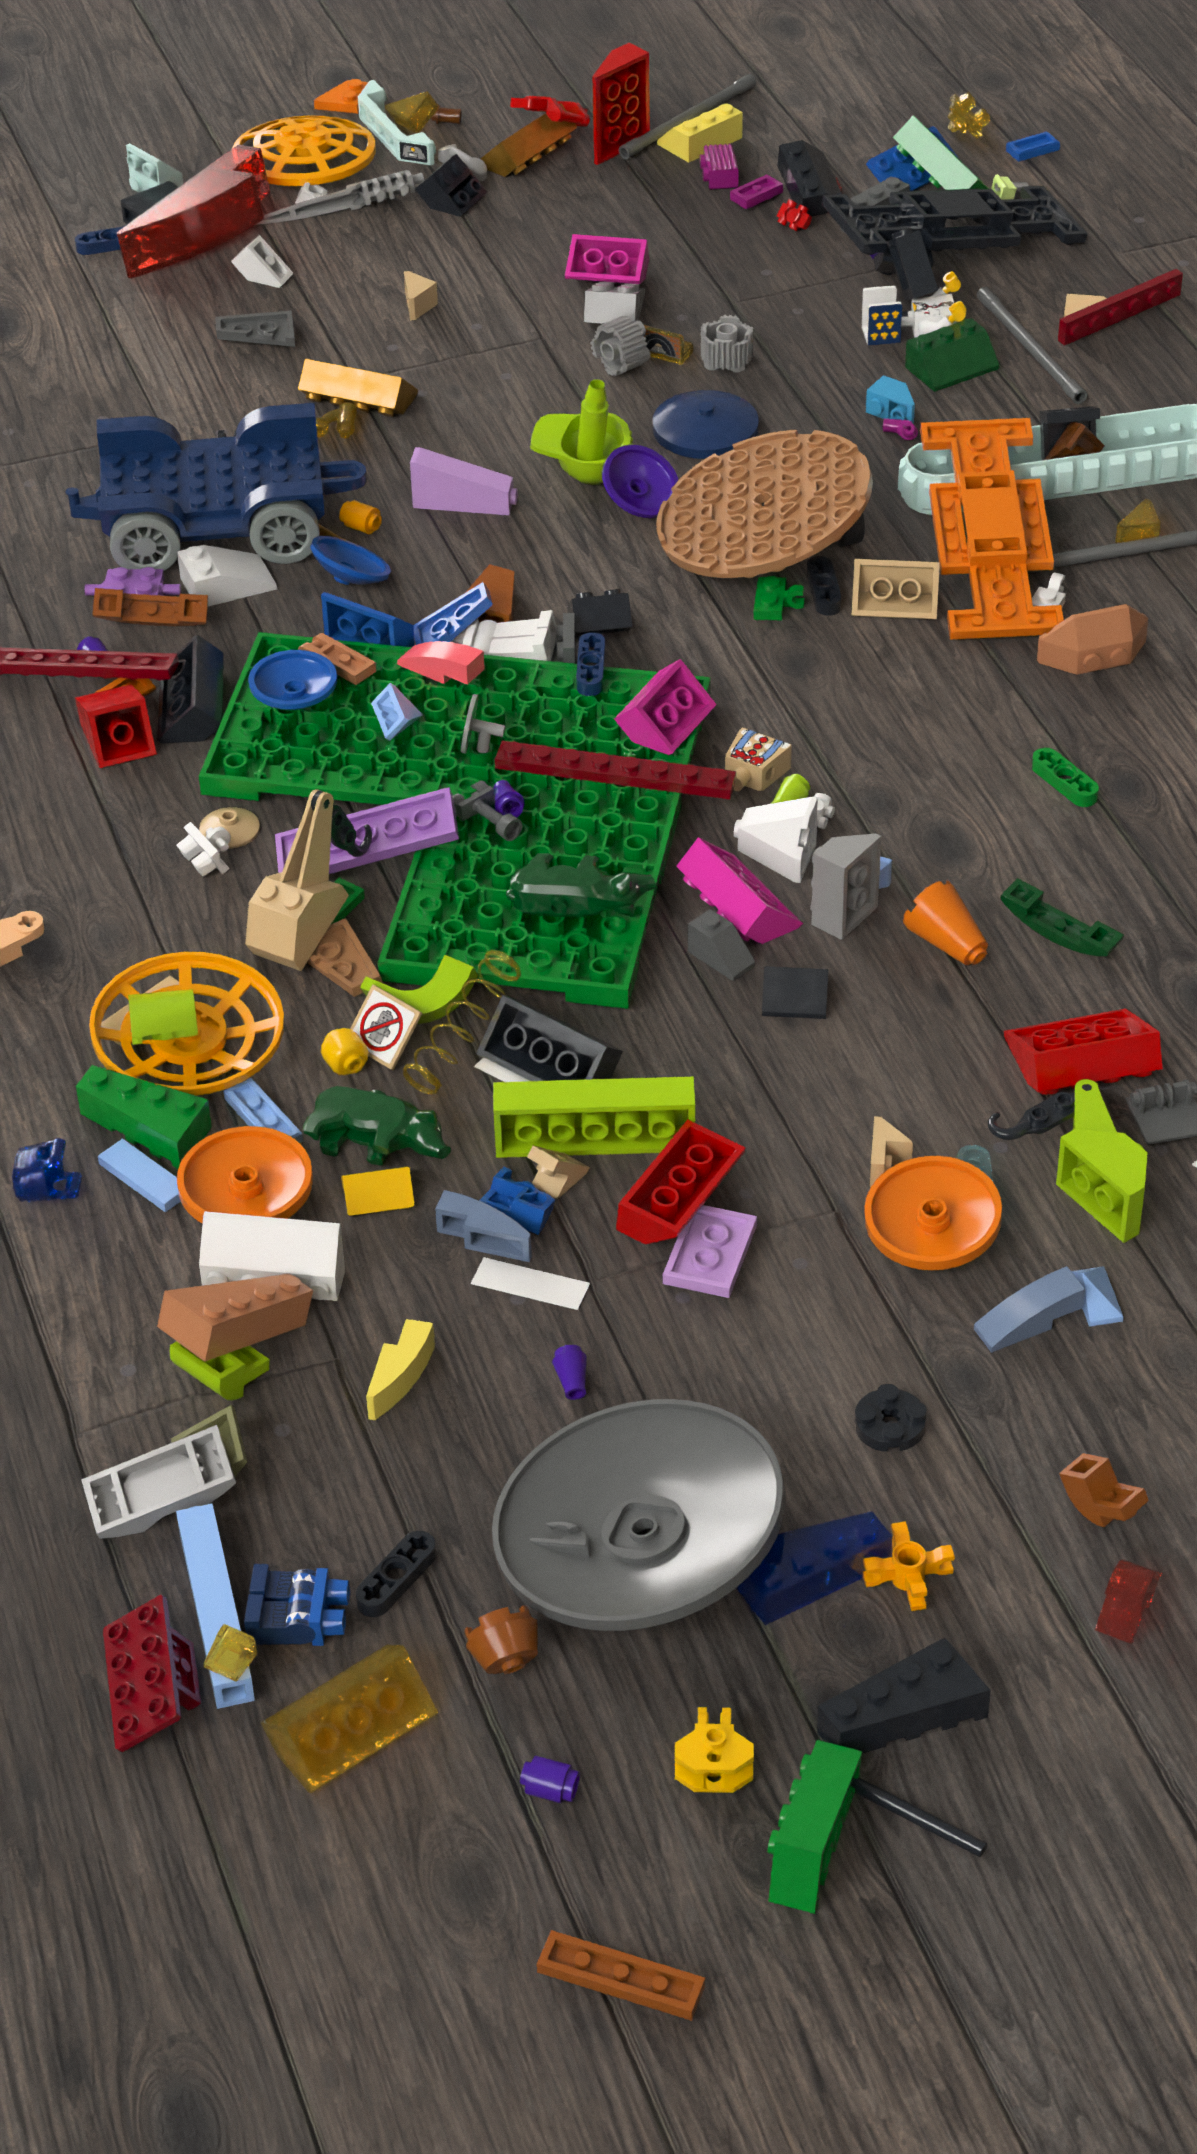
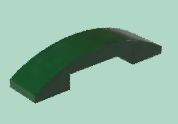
M1019 878L1001 894L1000 900L1018 919L1041 936L1067 949L1087 955L1108 956L1124 938V934L1098 920L1090 927L1043 902L1044 892Z

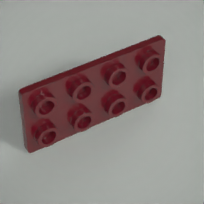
M158 1595L103 1628L115 1749L124 1752L179 1721L181 1718L180 1705L190 1711L201 1704L194 1643L170 1627L167 1599L162 1595Z

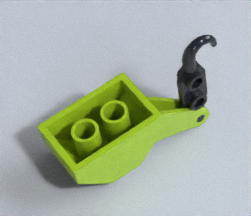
M1089 1079L1078 1081L1073 1093L1059 1092L1035 1105L1024 1113L1017 1125L1011 1128H1001L996 1124V1120L1000 1117L999 1112H995L990 1116L988 1129L994 1136L1003 1140H1015L1032 1133L1043 1134L1073 1117V1130L1063 1135L1060 1139L1056 1185L1123 1243L1139 1235L1145 1191L1147 1152L1139 1143L1133 1141L1125 1133L1116 1131L1096 1082Z

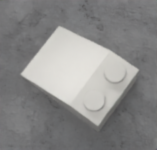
M207 545L192 546L188 549L177 551L180 579L189 594L208 595V607L277 589V584L258 554Z

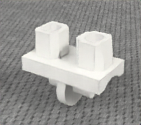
M191 822L187 824L184 829L188 836L176 846L188 861L202 852L191 861L202 877H205L215 868L221 874L229 870V867L220 858L219 854L220 851L224 852L229 848V832L223 827L209 828L206 831V837H204Z

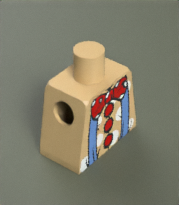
M742 727L725 757V770L736 771L734 791H740L744 786L757 791H763L791 768L792 745Z

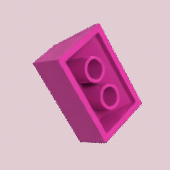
M573 234L565 279L641 284L646 279L649 263L647 240Z
M679 659L658 671L614 720L632 742L670 755L717 704L683 661Z

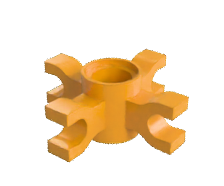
M906 1521L892 1523L891 1530L893 1536L890 1537L893 1549L892 1557H869L863 1560L866 1570L863 1571V1579L866 1588L892 1580L897 1588L907 1591L911 1611L926 1609L927 1604L924 1596H927V1588L924 1582L925 1575L953 1574L954 1569L951 1561H954L955 1555L952 1546L944 1545L926 1552L920 1544L910 1541Z

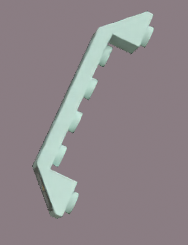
M375 80L369 81L358 96L359 118L397 160L433 165L434 154H436L434 141L430 140L424 132L410 136L403 134L397 128V125L392 123L387 117L386 113H383L385 111L384 102L387 99L384 88L380 87Z

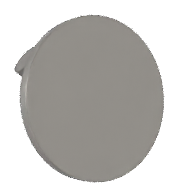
M476 694L472 696L463 732L461 753L465 754L470 743L472 731L479 732L476 750L481 753H487L491 735L503 737L505 725L475 719L478 705V695Z

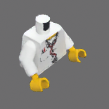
M953 271L943 277L945 287H940L932 296L912 299L911 311H902L901 327H912L914 338L964 320L966 315L964 304L962 301L954 303L952 294H948L949 292L958 291L961 287V282Z

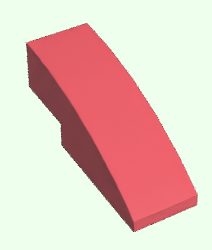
M425 642L414 645L397 660V665L443 684L452 678L468 685L484 670V651L454 642Z

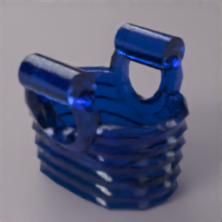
M56 1138L18 1149L13 1165L12 1182L15 1195L19 1201H56V1199H75L79 1196L82 1174L64 1171L65 1140ZM67 1179L65 1190L54 1189L53 1186L57 1181Z

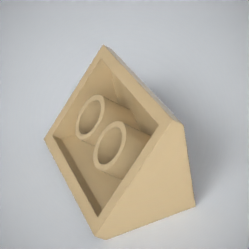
M855 559L852 616L937 620L940 562Z

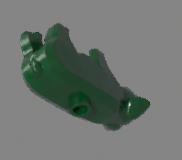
M538 853L529 861L527 866L518 870L510 880L511 889L506 891V897L512 901L516 909L528 915L590 917L606 909H613L618 914L634 918L635 903L644 893L655 889L656 883L651 875L630 872L619 873L615 876L607 874V872H603L598 868L600 866L599 858L589 855L582 858L577 868L565 865L550 868V863L554 857L550 853Z
M342 1086L325 1089L317 1096L315 1109L306 1118L303 1125L304 1134L310 1136L313 1140L319 1141L320 1138V1149L323 1154L333 1157L338 1156L340 1146L349 1139L359 1145L368 1146L366 1160L373 1165H383L390 1153L407 1147L412 1148L418 1154L439 1159L446 1158L451 1152V1147L442 1140V1128L437 1120V1113L435 1111L419 1110L411 1103L403 1099L387 1096L380 1090L369 1092Z

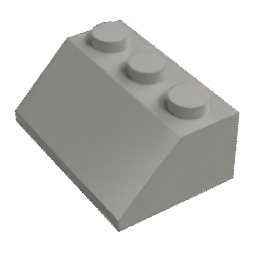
M875 833L832 837L822 847L820 846L815 850L812 856L811 925L842 940L878 907L880 835Z

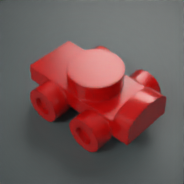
M789 199L786 204H782L776 216L779 219L777 222L784 226L789 222V228L796 232L799 227L806 230L812 220V216L807 214L808 208L799 205L798 209H796L797 203Z

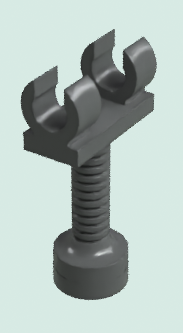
M480 780L470 786L477 791L466 800L459 793L453 795L455 814L459 816L462 822L480 813L496 825L497 834L506 841L516 839L521 833L523 827L521 820L512 814L503 816L490 807L495 804L494 788L488 786L484 781Z

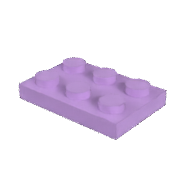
M702 1205L678 1235L663 1272V1284L730 1298L757 1227V1216Z

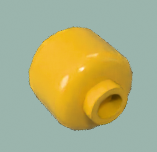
M349 1028L335 1029L329 1032L321 1045L323 1059L332 1071L338 1075L357 1073L368 1060L369 1051L366 1044L355 1031Z

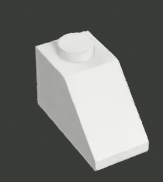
M260 235L243 248L231 261L248 281L280 288L293 274L290 268Z

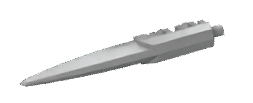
M404 170L347 185L344 190L306 200L251 219L248 224L260 225L291 221L351 208V211L362 208L365 204L370 205L372 201L382 202L385 198L394 199L396 195L406 196L408 192L413 193L415 192L414 185L422 183L424 177L422 173L412 175L409 170Z

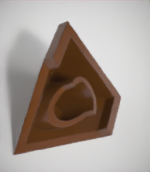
M1070 422L1044 460L1101 452L1105 445L1083 424Z

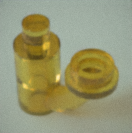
M346 402L341 404L339 409L329 411L321 418L317 417V437L325 436L329 431V424L337 420L336 429L340 437L344 439L349 438L355 431L356 406Z

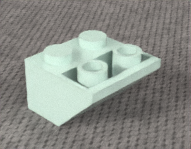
M130 143L126 145L131 189L142 192L171 181L184 190L181 172Z

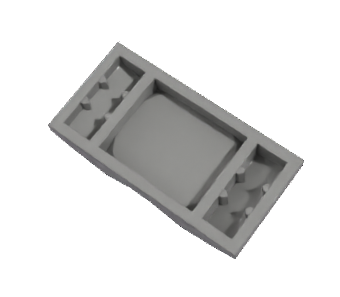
M217 1425L81 1479L99 1539L145 1532L162 1517L178 1510L207 1505L236 1484Z

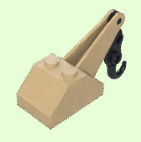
M318 789L313 790L308 797L304 815L283 871L266 876L249 901L245 944L254 955L302 971L349 896L342 885L329 881L331 842L335 847L347 851L353 857H361L368 851L373 836L370 825L366 824L364 826V840L358 846L355 842L356 831L342 808L339 805L333 804L332 794Z

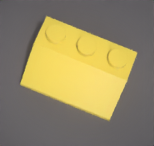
M722 104L709 112H704L698 117L673 127L657 140V145L689 163L698 159L700 154H704L705 145L709 146L711 144L714 146L715 144L724 145L725 143L728 145L741 139L743 112L730 104Z

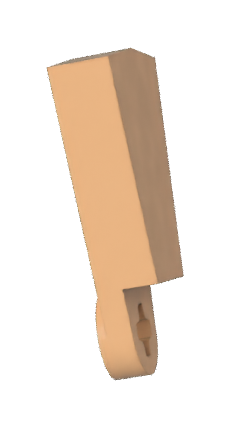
M24 911L14 917L0 920V967L23 956L21 946L42 936L45 929L43 917L39 913Z

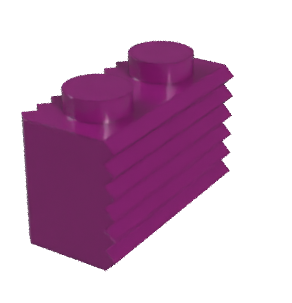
M726 143L724 145L715 144L714 146L711 144L709 146L705 145L704 154L699 155L700 169H702L703 182H708L709 190L738 188V166L733 145L731 143L728 145Z

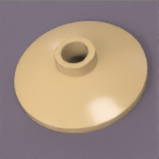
M238 807L221 808L209 813L201 821L199 827L204 837H206V831L209 828H225L230 834L228 849L247 845L257 837L260 831V823L257 816L249 810Z

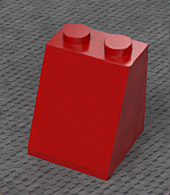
M131 684L75 697L81 727L99 768L157 755L145 698Z

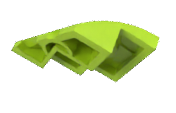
M193 989L128 995L133 1045L142 1044L143 1040H169L198 1035Z

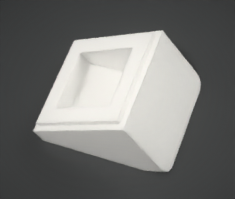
M305 182L298 193L295 203L326 195L328 191L319 185H310L309 182Z

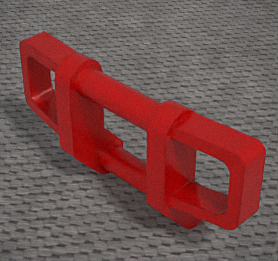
M544 96L511 98V108L546 112L551 121L575 123L576 126L587 127L590 122V117L587 114L588 110L577 102L556 101L555 98ZM560 103H562L567 112L563 110V108L560 106Z

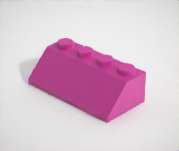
M699 837L676 866L685 875L683 880L692 888L699 889L702 892L699 895L700 898L710 906H716L718 909L717 914L733 923L740 937L747 942L752 939L764 944L798 929L803 924L734 854Z

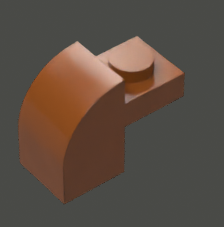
M1082 1453L1059 1473L1065 1490L1077 1510L1092 1523L1100 1527H1105L1113 1519L1126 1521L1134 1517L1137 1511L1149 1501L1144 1488L1118 1483L1109 1458Z

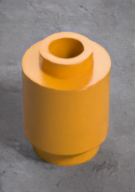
M353 500L351 502L346 501L340 509L339 519L349 528L366 534H372L381 525L382 517L378 508Z

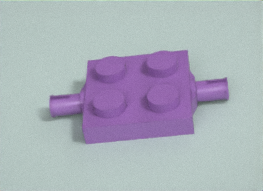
M123 567L108 569L106 579L102 584H85V596L94 595L95 588L123 590L124 593L161 596H180L181 594L180 584H164L163 569L151 567L142 569H126Z

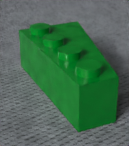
M91 1065L76 1085L81 1115L111 1132L119 1131L125 1135V1140L134 1145L136 1143L142 1144L149 1148V1152L159 1159L164 1157L170 1160L172 1166L176 1169L179 1168L187 1152L204 1139L212 1128L208 1099L94 1065Z
M817 1740L811 1755L804 1754L799 1773L801 1779L794 1778L789 1794V1802L791 1803L790 1805L783 1804L778 1822L780 1830L773 1829L768 1843L767 1853L773 1854L768 1902L815 1914L819 1903V1886L825 1885L829 1873L828 1866L832 1852L836 1851L842 1824L846 1821L855 1794V1788L851 1787L853 1778L858 1779L860 1776L862 1751Z

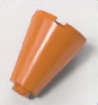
M946 880L945 885L941 881L930 885L913 900L916 904L913 911L906 910L903 923L908 930L964 965H976L986 957L988 943L950 881Z

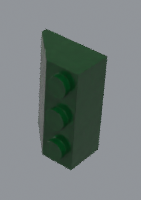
M972 318L964 319L947 327H941L938 330L921 334L906 341L905 368L934 392L999 369V362L987 331Z

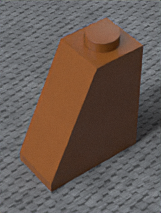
M489 564L466 591L468 592L482 582L490 591L493 605L478 617L479 623L484 620H492L496 623L513 621L515 572Z

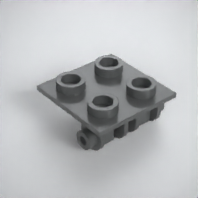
M1186 1079L1182 1082L1173 1083L1172 1087L1170 1083H1165L1163 1090L1159 1084L1143 1089L1136 1088L1135 1092L1130 1093V1097L1125 1098L1147 1145L1197 1136V1103L1193 1095L1197 1094L1195 1082H1189Z

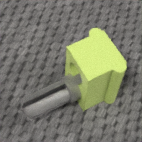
M997 174L993 179L991 189L1001 200L1014 199L1016 191H1021L1022 186H1028V183H1013L1008 177H1000Z

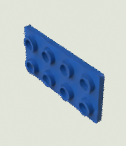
M932 126L928 128L946 147H948L955 154V152L945 141V139L942 137V135L939 133L936 127ZM896 146L869 159L866 163L879 182L891 176L896 177L909 184L910 191H915L930 183L928 178L931 175L926 170L923 173L920 172L912 164L915 159L910 154L905 157Z

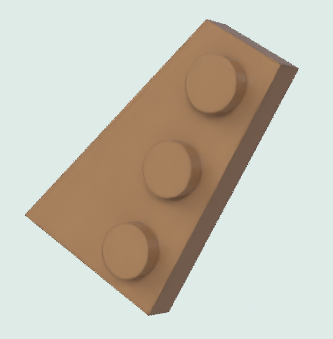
M346 918L329 926L307 961L309 965L354 997L363 993L360 987L365 976L383 983L379 972Z

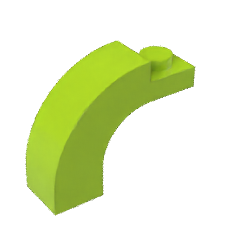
M444 955L434 977L426 985L418 989L409 991L398 990L366 976L360 988L366 996L372 985L383 989L422 1012L417 1023L422 1024L442 1018L456 1009L471 991L478 974L473 966Z

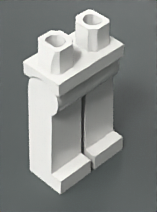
M552 610L541 611L539 619L501 623L484 620L479 623L477 618L455 637L453 641L454 643L482 650L484 655L551 661L557 640V626Z

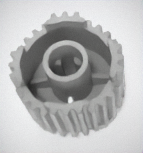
M724 315L720 317L718 322L703 323L701 326V357L704 360V367L708 370L719 368L724 370L727 368V370L733 372L745 370V364H748L752 358L753 327L746 326V323L742 324L736 315L734 317L732 315Z
M627 316L618 317L598 326L597 331H595V338L590 342L592 345L591 349L593 350L592 354L596 358H601L605 371H607L608 375L611 374V376H617L636 368L650 358V352L645 342L646 337H644L646 333L645 326L641 321L634 322L633 319L631 320Z

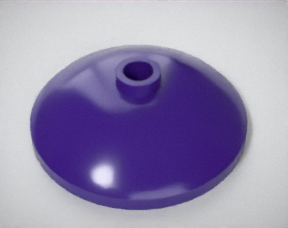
M625 445L615 449L606 459L602 469L603 484L611 499L626 512L643 518H655L658 516L662 502L669 499L672 495L671 488L678 481L675 470L662 455L640 445Z

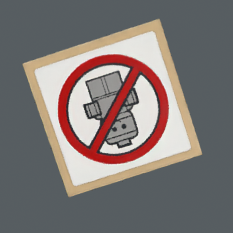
M372 985L350 1029L355 1031L366 1044L369 1057L394 1070L422 1012L376 985Z

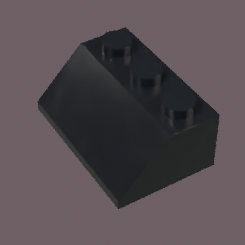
M803 140L779 145L777 166L792 201L797 203L796 209H798L799 205H803L808 208L807 214L812 217L828 213L822 205L823 195L842 194L824 152Z

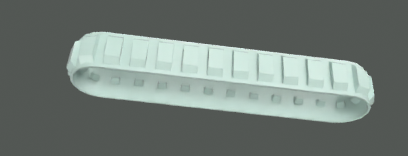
M1197 404L1100 416V419H1096V437L1105 446L1098 453L1042 460L1040 425L1032 426V446L1007 447L1011 470H1014L1015 480L1040 479L1044 500L1197 478ZM918 443L911 447L905 457L900 460L898 490L910 508L919 513L932 515L929 485L933 483H955L951 450L923 451L922 443Z

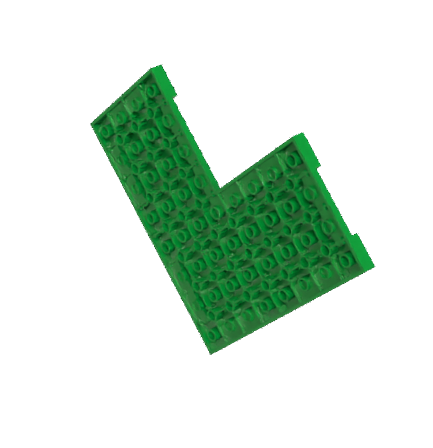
M258 632L200 771L199 784L201 795L259 801L262 792L309 797L313 790L318 789L332 794L334 800L385 805L450 787L453 795L459 793L466 800L477 791L470 787L476 782L482 780L493 788L496 782L506 780L524 798L523 811L517 817L522 822V831L512 841H506L498 835L496 825L480 813H477L463 822L459 819V816H456L458 840L415 851L378 960V971L382 981L424 986L434 977L444 955H447L473 966L478 974L475 981L477 983L565 992L566 1002L628 1009L639 970V956L658 884H661L678 822L682 806V793L496 769L495 757L502 741H515L518 743L545 745L548 747L575 749L578 751L605 753L646 760L690 764L699 731L702 730L704 719L670 755L632 742L614 720L658 672L604 667L603 690L597 695L585 696L577 691V664L484 655V670L468 685L452 678L443 684L397 665V660L412 647L336 640L376 662V672L357 685L337 675V684L334 691L322 702L300 710H281L265 705L252 695L248 680L250 671L261 659L281 651L298 650L302 644L306 642L311 643L313 637ZM695 676L711 696V677ZM587 678V682H591L593 678ZM389 683H392L423 715L389 741L384 736L371 703ZM473 694L478 695L475 719L505 725L503 737L491 735L487 753H481L476 750L479 732L472 731L466 754L461 753L464 727ZM538 853H550L554 857L550 863V868L559 865L577 868L582 858L589 855L599 858L600 866L598 868L603 872H607V874L615 876L619 873L630 872L651 875L656 883L655 889L644 893L635 903L634 918L618 914L613 909H606L590 917L528 915L516 909L512 901L506 897V891L511 889L510 880L518 870L527 866L529 861Z

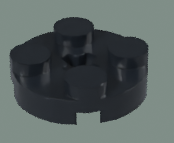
M882 1384L878 1390L865 1395L856 1406L855 1424L857 1435L863 1443L878 1451L888 1452V1447H900V1451L910 1449L919 1443L925 1434L926 1406L909 1392L899 1390L893 1384ZM895 1417L897 1418L898 1422H894L891 1420L888 1423L884 1422V1418Z

